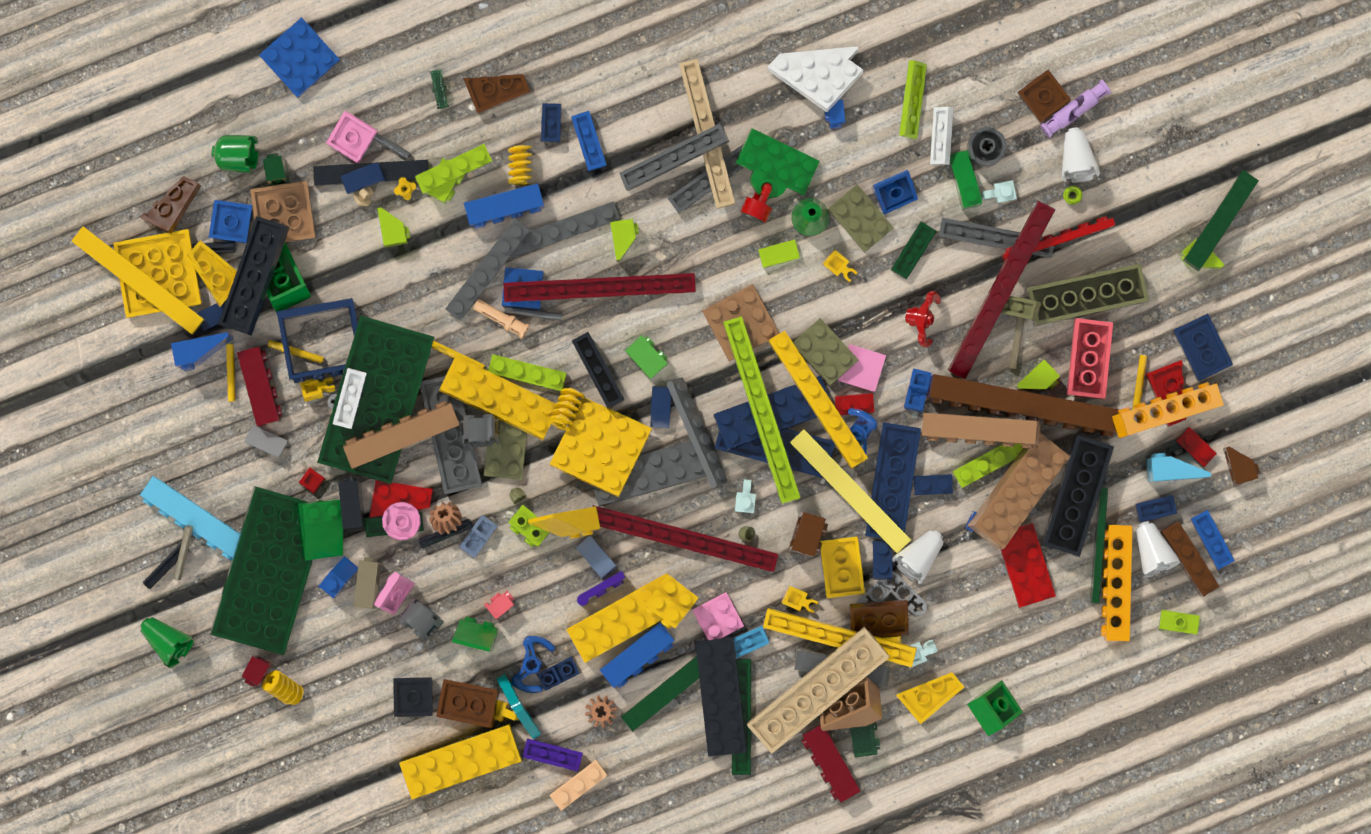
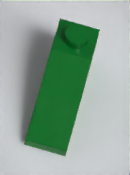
M967 150L950 154V165L961 209L965 210L981 206L982 199Z

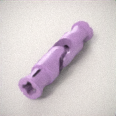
M1100 80L1099 84L1091 90L1087 89L1068 105L1053 114V118L1046 123H1042L1040 125L1041 129L1048 138H1051L1053 133L1060 128H1065L1098 103V100L1106 94L1109 95L1111 90L1103 80Z

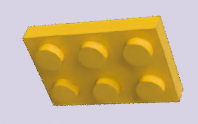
M858 536L819 541L822 543L820 551L826 598L865 594Z

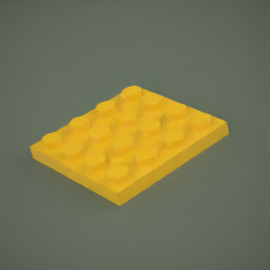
M189 229L174 231L172 234L163 233L113 243L116 252L186 306L202 305L197 271L187 257L192 250ZM119 279L126 318L162 312Z
M584 397L581 399L582 404L578 405L579 411L574 413L576 418L571 419L573 425H568L570 431H565L549 465L619 497L650 436L652 428Z

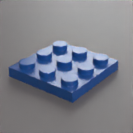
M302 17L259 55L297 98L340 61Z

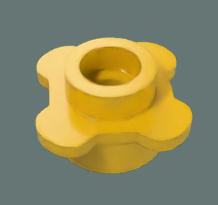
M404 177L400 178L398 186L394 188V193L403 196L405 200H409L413 190L416 189V184L408 182Z

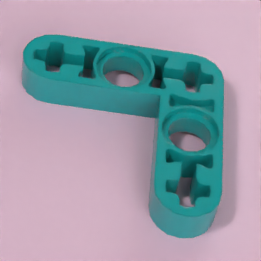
M504 673L496 679L511 708L534 740L542 735L522 705L506 674Z

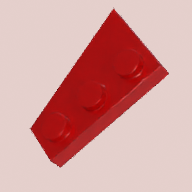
M1182 360L1146 374L1155 398L1161 397L1162 400H1165L1168 394L1175 392L1178 395L1183 394ZM1186 418L1167 423L1166 426L1170 427L1185 421Z
M375 480L369 518L383 516L387 508L397 502L412 504L417 510L430 508L433 489L393 482L389 484Z

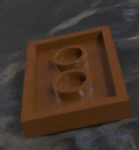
M908 601L850 604V630L858 632L863 627H866L872 636L879 638L909 636Z
M443 679L436 717L493 728L500 690Z

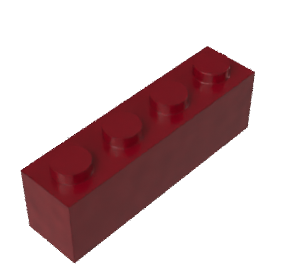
M258 346L237 352L256 426L262 427L280 422V417L283 416L281 406L276 404L275 398H278L276 388L271 385L270 380L273 379L271 369L266 367L265 361H268L266 351Z
M821 724L802 734L804 739L801 741L806 750L811 749L813 753L811 759L816 767L820 765L823 771L820 775L825 784L830 783L832 787L830 793L835 801L839 799L840 803L861 792L827 731L821 729Z

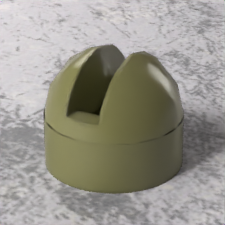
M516 487L510 491L509 496L513 504H517L526 498V494L521 488Z
M744 526L740 528L738 536L745 542H751L755 537V530L753 527Z

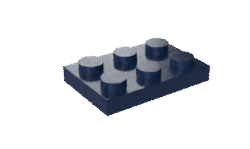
M1208 313L1172 330L1197 382L1233 365Z

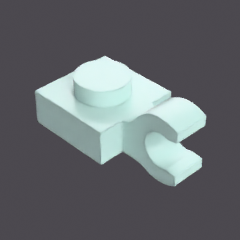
M1013 180L996 183L993 185L994 190H987L981 193L983 200L996 198L997 203L1017 199Z
M744 479L743 492H737L735 511L754 513L756 494L750 493L752 480Z
M933 640L925 642L923 646H921L920 642L910 645L917 647L913 666L927 661L925 656L938 651Z

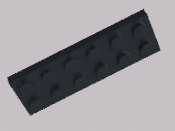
M256 216L218 325L252 336L285 243L289 226Z
M734 637L695 641L708 757L747 753Z

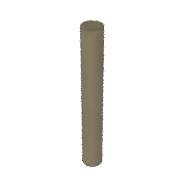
M1017 317L1009 369L1017 370L1025 320L1023 318Z
M186 525L173 577L175 580H181L193 532V526Z

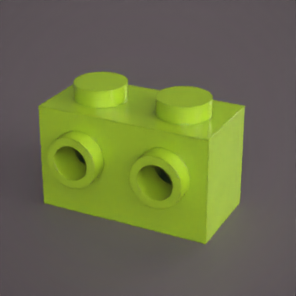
M522 505L508 522L511 525L509 529L517 535L519 533L526 537L524 541L532 548L534 545L539 547L550 532L529 524L528 520L537 518V516Z

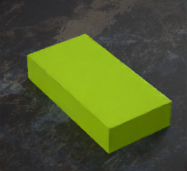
M795 239L758 249L763 268L800 259Z

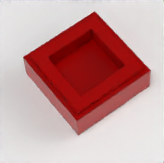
M309 467L299 483L315 494L326 478Z

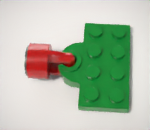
M751 128L735 164L752 171L750 186L755 191L752 198L746 197L740 210L741 215L756 223L766 224L773 209L766 205L767 199L782 195L787 188L804 196L820 161Z

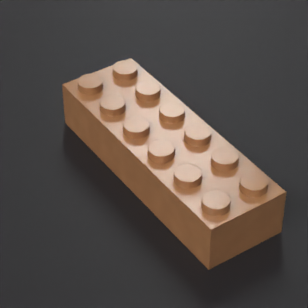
M1040 433L1039 446L1033 445V449H1022L970 521L968 527L996 549H1004L1070 456Z

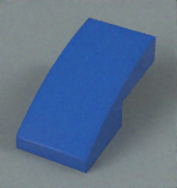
M913 368L904 409L923 412L932 375L931 372Z

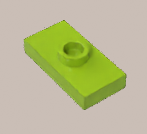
M1161 610L1158 629L1197 635L1200 616Z

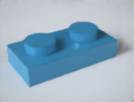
M762 626L734 638L736 658L769 644Z

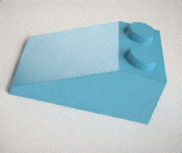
M1165 453L1153 454L1151 458L1146 459L1148 482L1211 477L1210 472L1174 457H1166Z

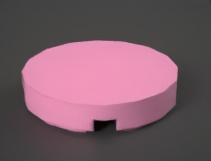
M397 502L389 506L384 512L382 518L383 528L391 538L407 540L419 531L421 517L418 510L412 504Z

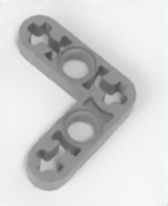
M893 571L892 576L896 577L894 581L897 584L900 581L903 583V585L897 588L896 592L892 590L895 588L892 583L888 585L886 583L887 580H878L856 602L866 603L868 601L865 598L867 595L874 602H882L890 593L898 600L910 601L913 595H915L917 598L914 601L917 604L921 602L923 610L915 612L913 610L915 606L912 603L909 604L908 610L916 616L923 615L927 610L925 601ZM874 588L882 590L883 595L880 599L873 598L872 591ZM907 588L910 591V596L907 599L900 598V589Z

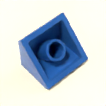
M908 170L876 183L871 188L883 215L918 200Z

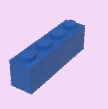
M538 183L464 203L470 227L474 226L475 229L485 227V223L492 221L493 224L504 222V218L507 217L517 219L523 217L522 213L526 212L536 214L541 212V208H545Z
M660 622L601 668L600 671L613 688L618 686L620 689L628 682L626 678L631 674L634 677L644 670L642 666L645 663L652 664L659 658L657 656L659 652L663 650L666 653L674 646L672 642L675 640Z

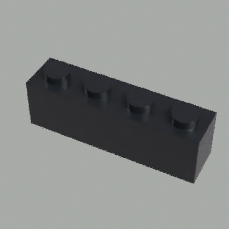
M589 332L571 340L607 409L625 401Z

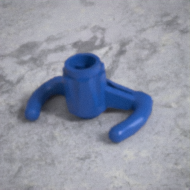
M850 408L848 414L859 417L851 426L850 431L865 454H867V439L870 433L877 428V421L865 411Z
M527 636L523 640V646L526 650L521 671L511 679L512 685L518 690L526 693H538L543 690L541 685L528 686L522 683V680L529 674H536L542 668V661L536 656L534 651V643L545 646L551 652L555 651V646L543 637Z

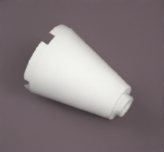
M1077 127L1069 129L1065 133L1062 180L1067 182L1066 179H1071L1072 183L1092 180L1095 174L1098 177L1100 169L1084 131Z
M1146 521L1138 525L1139 528L1136 530L1142 570L1145 577L1160 574V571L1170 570L1180 564L1178 556L1154 523Z
M935 530L928 531L892 558L893 563L897 561L898 565L896 567L901 573L912 581L914 579L919 580L917 583L921 584L925 580L944 543L942 540L943 536Z

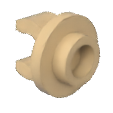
M367 187L366 190L363 188L361 191H356L353 194L355 202L360 206H369L371 203L370 197L374 191L370 187Z

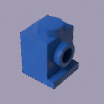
M843 99L838 100L828 112L824 111L825 122L829 121L830 129L842 128L841 125H845Z

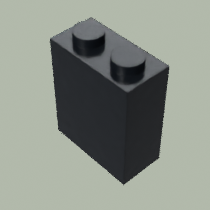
M354 477L343 478V482L338 483L343 529L365 528L361 482L356 481Z

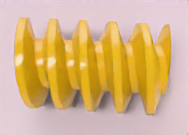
M518 145L508 149V152L513 154L508 156V160L512 161V163L508 164V168L513 169L508 172V175L513 177L508 179V183L516 186L532 185L527 182V180L532 178V176L527 175V172L532 171V168L527 167L528 164L532 163V161L527 160V157L532 156V153L527 152L532 146Z
M572 388L562 389L558 402L555 404L556 409H553L552 416L549 418L550 423L558 429L570 431L567 425H573L570 418H576V415L572 412L579 411V408L575 405H581L582 402L578 398H584L585 395Z
M278 670L268 673L262 682L264 691H267L286 705L298 704L304 694L301 685Z

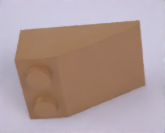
M868 677L862 679L820 714L821 729L827 731L862 727L881 720L880 689Z

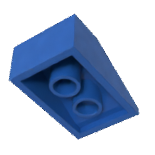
M226 332L171 343L175 366L184 371L194 370L195 366L202 364L233 340V335Z

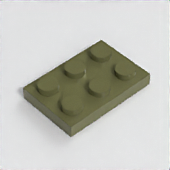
M858 184L828 208L830 213L864 253L894 229Z
M821 318L793 342L797 350L830 386L859 361Z
M499 420L500 444L497 445L496 442H493V446H487L484 476L522 480L527 433Z

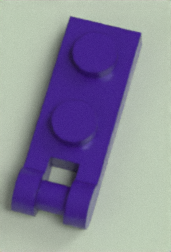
M621 571L577 597V603L584 606L589 602V598L595 595L599 598L606 594V589L610 586H613V588L620 586L624 583L625 575Z

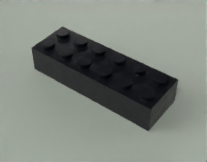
M1075 435L1069 453L1070 457L1065 465L1041 546L1080 557L1114 446Z

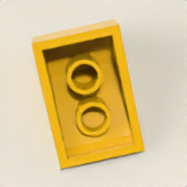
M596 506L528 520V523L560 537L569 536L570 539L580 538V533H582V537L593 535L594 530L600 529Z

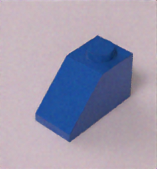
M344 556L319 584V587L332 598H336L358 571V566Z

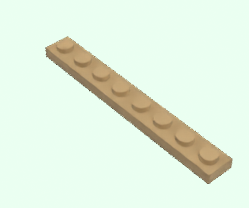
M697 58L679 63L696 131L699 134L714 127L715 124ZM718 147L704 154L703 158L716 208L721 209L736 204L721 147Z

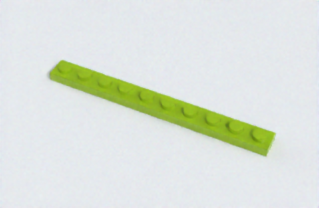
M741 316L724 321L723 325L781 505L799 500L800 495L743 318Z

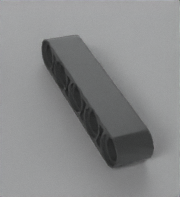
M797 650L794 669L810 672L826 659L828 655ZM880 665L866 677L874 684L887 686L890 666Z

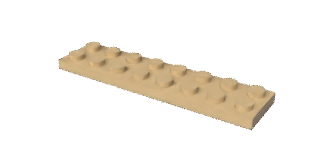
M863 627L751 719L747 726L772 754L886 661L890 655L866 627Z

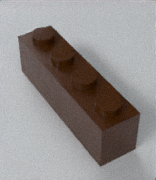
M1175 521L1160 531L1178 556L1180 566L1200 597H1204L1220 587L1179 521Z

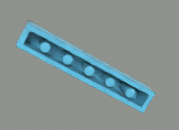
M152 476L140 494L144 498L142 501L150 507L153 505L158 507V512L168 518L170 515L176 519L174 523L183 529L186 525L193 526V536L198 539L203 537L207 540L206 544L214 550L218 547L223 551V556L232 560L240 533L159 478Z

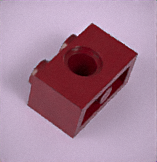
M258 655L252 656L241 677L245 679L244 682L252 687L260 686L274 664Z

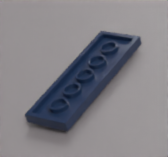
M821 375L817 376L816 379L829 397ZM796 384L767 394L779 432L817 418ZM749 402L713 414L727 451L760 439Z
M883 422L871 499L905 533L921 428ZM867 523L865 536L882 539Z
M791 429L780 431L779 433L791 470L823 478L790 443L800 432ZM720 432L718 433L714 449L768 463L760 439L727 451ZM810 435L832 457L834 442Z

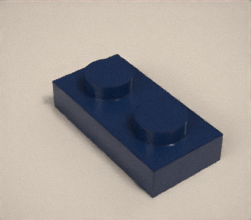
M542 103L541 142L560 143L561 104Z
M952 474L913 477L914 496L953 494Z
M1173 495L1135 504L1139 523L1177 514Z
M873 541V580H892V548L885 541Z

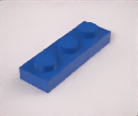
M586 111L571 116L588 172L607 166L590 112Z
M1208 510L1190 518L1217 570L1235 561Z

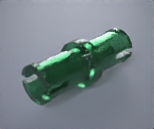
M442 69L433 70L430 74L433 84L432 93L435 94L437 109L448 108L447 86H444Z

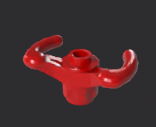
M935 291L928 292L926 301L920 308H909L905 316L906 323L917 327L919 333L918 342L924 348L933 344L932 339L928 338L926 340V329L934 323V314L929 309L933 301L935 304L941 303L940 295Z

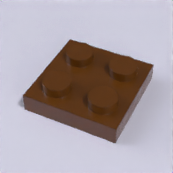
M1049 69L1017 92L1039 123L1071 101Z

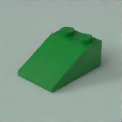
M286 243L283 245L267 291V295L276 313L311 298L310 292Z
M334 498L298 503L305 561L343 556V526L340 499Z
M466 616L465 620L460 619L452 643L488 652L493 651L499 629L495 628L494 623L484 621L483 624L476 623L477 619Z

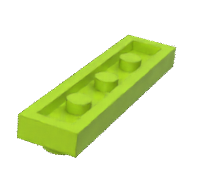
M909 60L899 131V136L909 139H917L927 69V64L915 60Z
M482 144L415 176L422 193L426 194L493 161L485 144Z
M492 354L488 369L489 372L497 376L557 391L563 389L567 375L566 372Z
M1014 444V447L1000 445L952 471L960 487L963 488L1015 460L1023 449L1021 448L1022 444Z

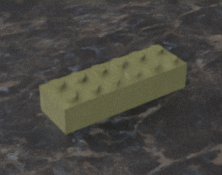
M1141 263L1028 287L1026 289L1029 300L1041 303L1037 320L1033 321L1034 327L1149 301Z

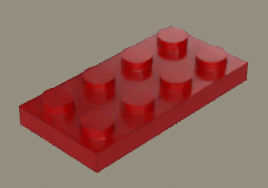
M1033 523L1019 527L1006 547L1000 549L1018 608L1056 597Z

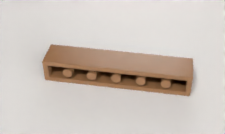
M440 402L435 405L436 408L430 411L428 408L418 411V415L415 417L405 416L399 419L400 423L393 425L391 422L381 427L382 430L378 432L371 430L364 433L363 438L357 440L354 437L345 441L346 445H343L351 468L353 469L459 426L451 402Z
M924 413L922 436L927 437V441H939V438H945L946 442L957 443L959 439L965 440L966 444H976V441H984L983 445L995 446V442L1003 443L1002 446L1014 447V444H1022L1021 448L1033 449V445L1039 446L1041 422Z

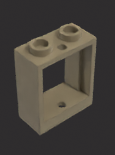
M364 557V561L359 560L353 607L376 609L374 602L378 594L382 563L377 562V558Z

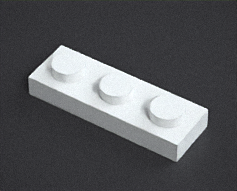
M934 107L931 165H950L953 107Z
M347 368L333 420L334 425L352 429L366 372Z

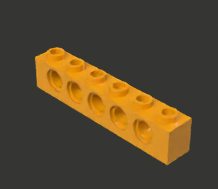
M1209 382L1198 385L1197 390H1194L1193 387L1184 389L1181 395H1178L1177 392L1168 394L1165 400H1162L1161 397L1152 399L1149 405H1146L1145 402L1134 405L1135 409L1130 410L1129 407L1118 410L1119 414L1112 416L1118 437L1122 438L1223 406V400L1217 383L1209 385Z
M1107 525L1104 540H1107L1106 548L1103 551V560H1106V567H1103L1102 577L1106 579L1105 587H1102V598H1105V606H1102L1101 610L1102 617H1105V624L1101 626V637H1104L1105 641H1130L1132 526ZM1115 539H1119L1122 542V547L1119 550L1113 548L1112 544ZM1115 558H1118L1122 563L1119 569H1114L1112 566V561ZM1116 577L1121 581V586L1117 589L1112 586V580ZM1114 597H1118L1121 601L1120 606L1117 608L1111 605V600ZM1114 616L1120 619V624L1117 627L1111 625V619Z

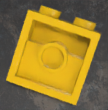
M668 574L645 603V606H647L645 611L653 617L656 615L663 619L661 623L667 628H676L698 600V597Z

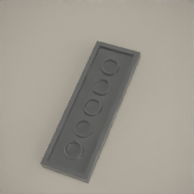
M444 376L422 381L420 388L425 408H428L430 411L436 408L435 405L440 402H451L459 422V426L432 436L442 486L446 495L481 487L482 482L474 447H471V443H466V446L461 445V421L463 416H466L464 403L439 391L446 377Z
M688 441L640 455L619 497L593 486L598 506L602 507L707 476L692 442Z

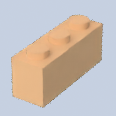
M595 759L552 792L550 797L562 811L608 774L598 760Z

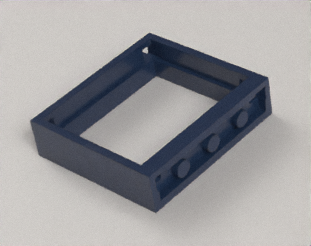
M353 298L277 311L289 381L301 383L305 382V378L313 377V380L324 378L325 374H332V376L343 375L346 364L294 374L284 320L348 308L353 335H355L357 318Z

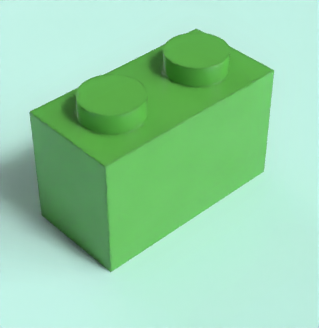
M641 335L625 352L651 380L668 365L666 362L668 358L661 350L657 352L653 348L655 344L648 336L644 338Z

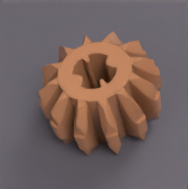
M442 502L441 506L435 505V510L430 511L431 517H429V522L432 524V528L441 535L445 531L447 534H450L451 530L457 531L456 526L461 525L462 514L459 512L458 506L453 505L451 502H448L446 505Z
M597 695V703L594 699H590V702L594 705L593 707L590 705L585 706V708L591 710V712H586L585 716L592 715L588 722L591 723L594 719L596 720L594 727H598L599 722H601L602 728H605V720L610 725L613 723L609 716L612 718L617 717V715L611 713V711H616L617 707L610 708L614 701L611 700L608 704L606 703L608 696H605L603 702H601L600 695ZM600 706H603L604 711L607 712L606 715L599 717L596 708L600 709Z

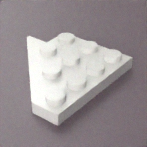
M858 47L782 53L768 66L770 73L825 112H828L863 74V69L850 61L858 53Z

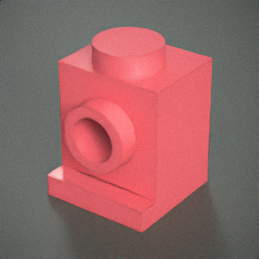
M508 590L502 595L497 593L490 599L492 601L491 604L488 602L484 604L495 619H498L515 605L512 602L514 597Z

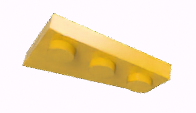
M200 240L187 257L220 307L228 298L237 270Z
M950 672L895 695L915 719L922 724L961 691L964 686Z

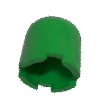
M223 135L217 140L215 146H212L211 156L214 157L217 167L222 170L253 174L252 169L257 168L259 151H255V144H258V139L252 135Z

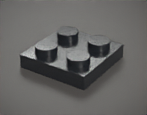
M432 677L393 678L394 717L433 716Z

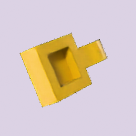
M498 699L494 719L503 721L504 717L518 721L514 711L507 709L509 703Z

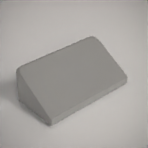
M253 425L244 442L281 458L288 440Z

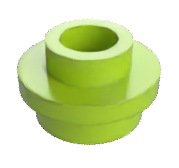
M1069 186L1064 190L1063 198L1066 203L1075 205L1081 201L1082 191L1077 186ZM1074 192L1076 198L1071 199L1069 193Z

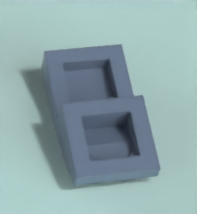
M482 515L461 543L459 549L475 559L498 526Z
M591 536L587 537L576 547L602 579L617 567Z

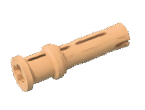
M478 299L473 307V310L501 324L507 332L511 331L517 334L520 339L524 338L530 327V324H524L517 320L516 316H509L481 299Z

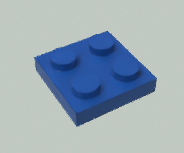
M214 200L209 238L247 243L253 206Z
M505 267L504 283L543 281L544 271ZM503 290L502 306L540 309L541 301L504 303Z

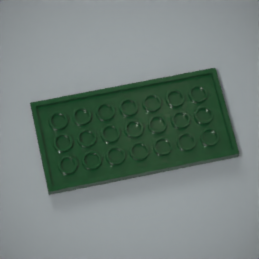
M360 315L317 463L385 483H392L401 449L352 469L343 445H346L345 441L356 437L358 440L363 438V434L368 431L374 430L378 432L382 430L381 427L391 422L395 425L400 423L399 419L408 415L411 417L435 338L434 336ZM347 368L366 372L352 429L333 424Z
M254 486L210 635L285 655L313 561H305L298 506V503L308 501Z

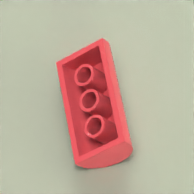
M1074 319L1067 386L1068 396L1089 399L1106 398L1113 331L1112 322Z

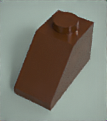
M1230 446L1223 448L1233 485L1258 479L1260 471L1257 463L1254 464L1251 458Z

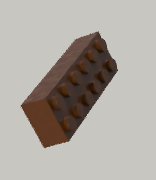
M806 512L800 513L788 551L809 558L819 554L822 543L819 540L821 536L825 535L828 524L825 523L826 519Z

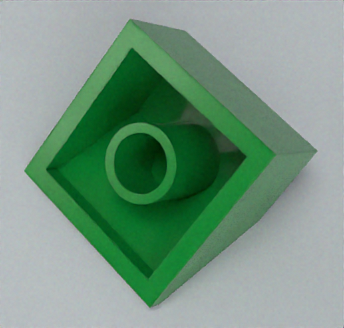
M1002 680L967 704L987 736L1003 729L1023 713Z

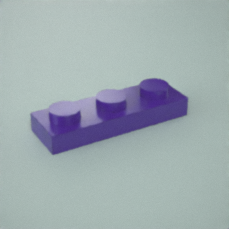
M527 738L522 757L578 772L583 752Z

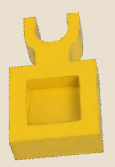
M835 249L822 263L836 276L842 273L848 282L851 281L847 277L848 272L858 273L846 266L850 261Z
M332 377L326 378L323 382L311 379L299 383L304 402L323 398L322 392H334V385L327 386L333 383Z
M789 585L781 603L799 611L804 606L807 611L814 613V610L809 609V604L811 602L818 604V601L811 598L806 599L808 593Z

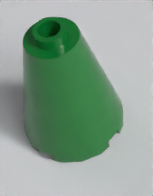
M803 199L792 210V224L800 234L805 236L818 235L826 229L829 223V211L825 204L818 199ZM808 212H813L815 215L810 216Z
M154 617L146 618L140 625V632L168 668L178 665L180 663L178 659L181 656L185 658L194 644L193 638L190 635Z

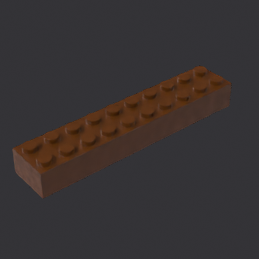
M933 374L930 379L927 399H930V403L942 405L943 402L950 403L949 407L959 409L962 406H967L969 411L979 412L982 409L987 410V414L995 416L1003 413L1006 414V418L1010 419L1024 417L1025 420L1044 421L1043 425L1052 427L1060 424L1063 425V429L1067 430L1081 428L1083 433L1092 434L1096 431L1100 432V436L1109 438L1117 434L1112 416L1119 414L1118 409Z

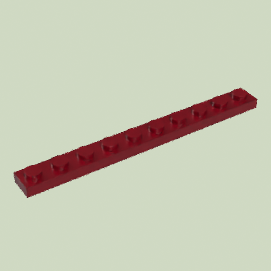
M1037 200L948 368L949 372L964 379L967 378L1056 210L1055 208Z
M695 273L509 282L503 283L505 303L695 293L696 285Z
M596 506L599 524L602 528L770 572L775 570L778 553Z

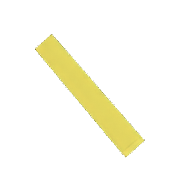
M804 429L790 442L896 553L911 541Z

